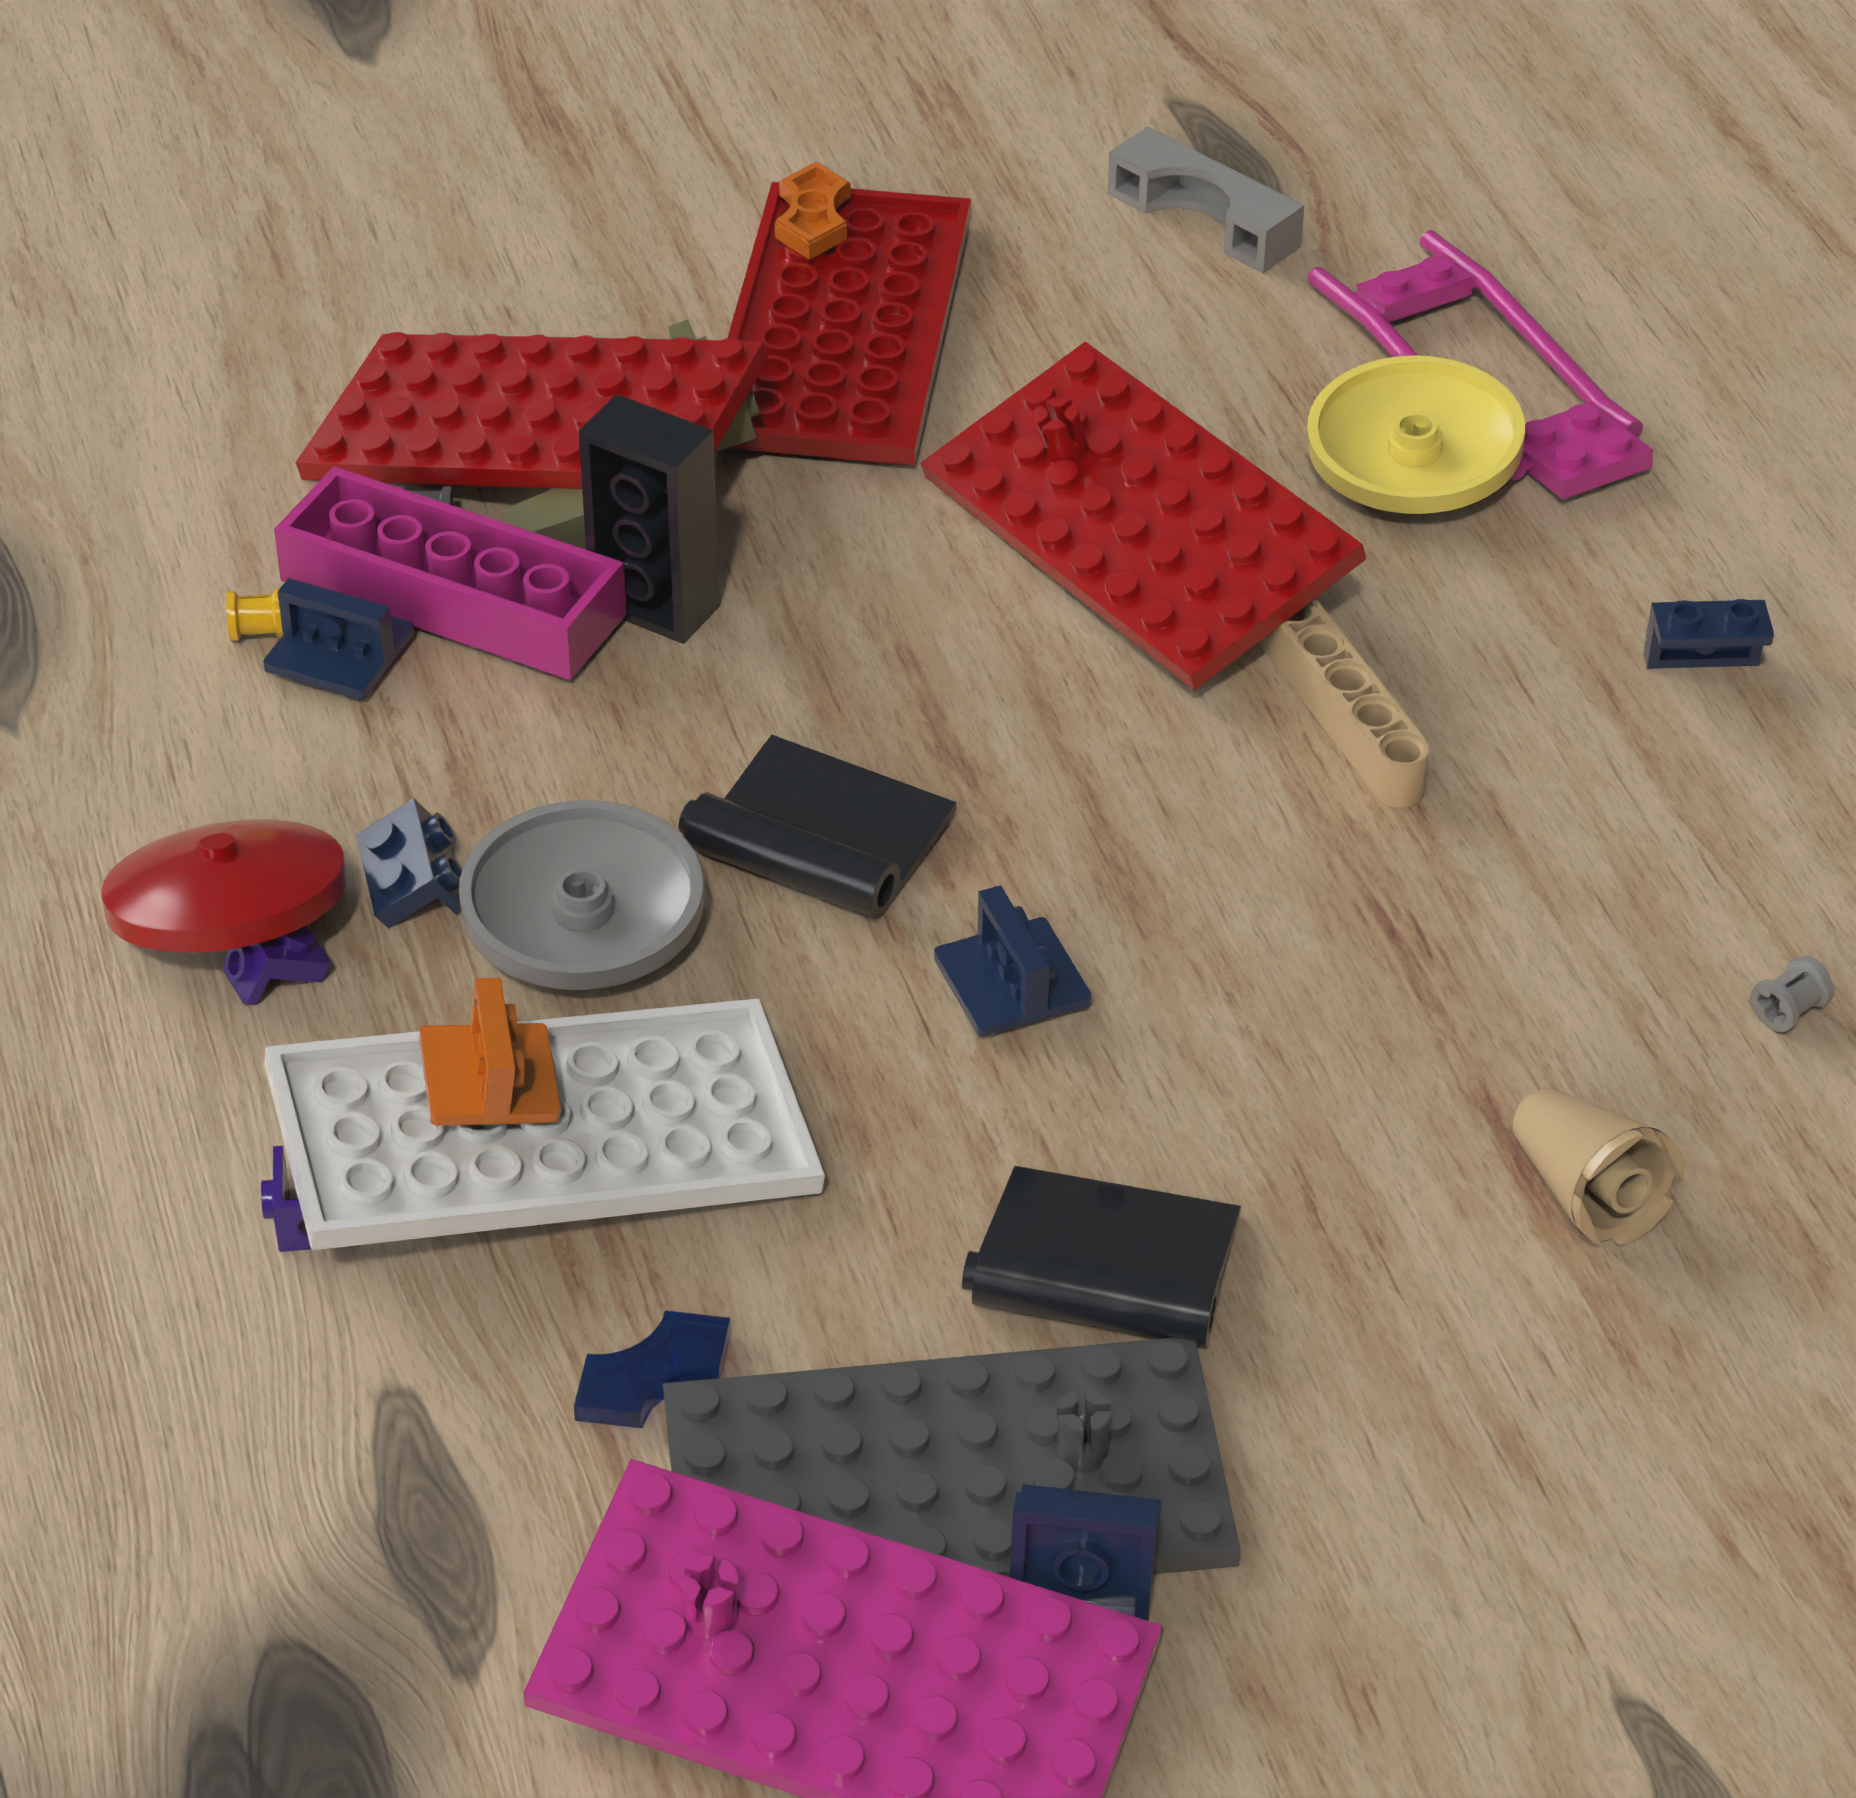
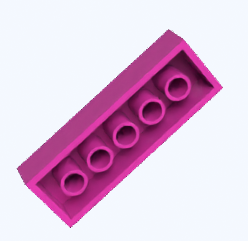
M335 466L274 528L281 581L286 582L290 578L389 606L391 616L411 621L414 627L568 680H572L627 614L624 562Z

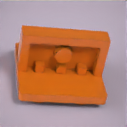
M475 978L470 1025H425L420 1028L419 1043L431 1124L443 1126L554 1123L559 1121L561 1107L547 1026L543 1023H517L515 1004H505L501 978Z

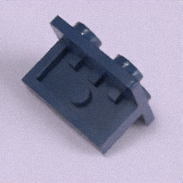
M288 578L277 591L283 636L264 658V670L277 676L357 699H364L414 635V625L411 621L391 616L389 606Z
M1001 885L978 891L977 935L943 944L934 949L936 964L978 1036H988L1081 1009L1091 1004L1089 988L1047 919L1039 917L1028 920L1021 906H1013Z

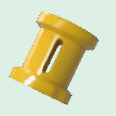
M275 588L273 594L238 596L235 590L226 592L227 626L231 642L239 641L241 635L276 633L279 639L283 636L277 593L280 588Z

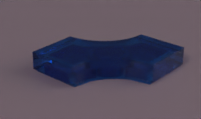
M665 1310L657 1328L640 1343L614 1353L587 1354L574 1402L575 1421L643 1428L650 1412L657 1404L664 1400L663 1383L721 1378L731 1335L730 1318Z

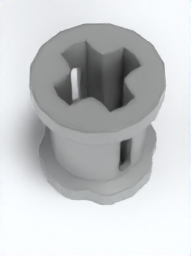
M1811 956L1796 957L1790 961L1784 974L1775 980L1766 979L1755 985L1751 991V1002L1758 1018L1767 1027L1783 1033L1795 1027L1799 1021V1015L1811 1007H1823L1828 1004L1834 997V984L1830 979L1827 969L1819 961Z

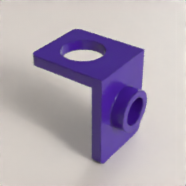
M273 1146V1179L261 1180L263 1218H274L279 1252L311 1250L307 1231L299 1224L303 1220L299 1200H289V1180L284 1146Z

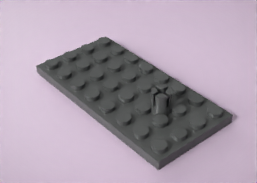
M1174 1337L663 1383L670 1468L672 1472L1007 1577H1010L1013 1509L1016 1492H1021L1022 1484L1161 1500L1153 1574L1239 1566L1240 1545L1196 1341Z

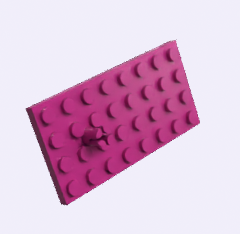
M630 1459L523 1692L525 1707L803 1798H1104L1161 1637L1162 1625Z

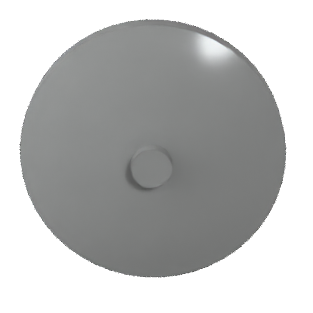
M577 800L548 804L528 810L506 820L489 832L475 846L466 860L460 877L459 897L461 919L471 943L495 967L515 978L539 986L566 990H589L616 986L636 980L659 969L682 951L697 930L703 912L704 890L702 868L696 853L688 841L671 825L648 812L624 804L595 800Z

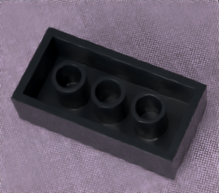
M616 394L578 430L586 550L624 562L627 614L622 620L685 644L720 607L713 430Z

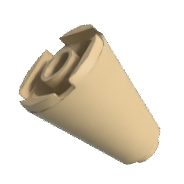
M1543 1088L1525 1097L1517 1107L1512 1125L1515 1138L1576 1228L1591 1242L1603 1245L1601 1241L1608 1240L1614 1241L1617 1245L1631 1243L1648 1233L1668 1213L1674 1200L1667 1193L1674 1176L1682 1182L1684 1164L1681 1150L1664 1132L1553 1088Z

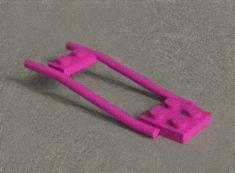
M1426 231L1421 236L1419 242L1420 246L1434 257L1426 258L1419 264L1398 271L1383 272L1377 278L1358 283L1357 291L1355 292L1322 267H1315L1309 272L1308 283L1363 325L1392 357L1419 355L1389 322L1470 296L1474 287L1489 300L1585 403L1572 406L1567 411L1541 420H1532L1525 424L1523 456L1519 467L1510 479L1514 481L1519 480L1528 472L1563 500L1652 468L1653 449L1637 438L1643 429L1642 422L1611 400L1488 270L1435 231Z

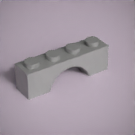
M1149 127L1109 152L1107 194L1144 213L1162 209L1181 208L1199 211L1213 217L1225 228L1224 254L1263 274L1301 247L1305 205Z

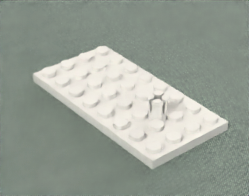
M759 998L517 1022L543 1023L547 1026L561 1107L560 1119L554 1123L443 1126L431 1124L419 1043L420 1031L265 1046L264 1066L311 1250L822 1193L825 1174Z

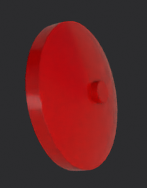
M269 819L237 820L180 831L139 848L122 859L108 873L101 888V898L108 926L117 936L129 943L147 949L166 952H213L269 941L310 924L324 915L339 901L347 887L348 877L342 847L330 834L313 826L291 821Z

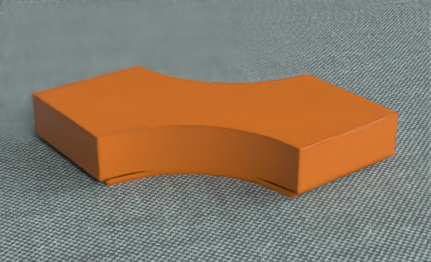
M817 161L779 181V196L790 207L787 212L776 219V239L809 260L847 240L846 221L836 210L844 201L851 197V183Z

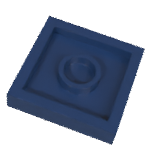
M1022 1484L1021 1492H1016L1013 1509L1010 1578L1149 1621L1161 1500Z

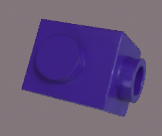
M304 926L269 941L229 949L225 956L223 971L243 1004L257 1005L269 979L322 982L331 962L315 939L312 931L308 926Z

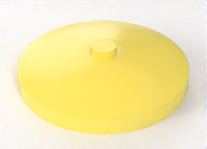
M1397 356L1357 366L1335 378L1319 393L1308 416V453L1314 468L1322 479L1340 494L1355 502L1389 512L1405 514L1438 513L1476 503L1496 492L1513 476L1519 467L1524 452V415L1520 404L1510 390L1499 380L1474 366L1441 357Z

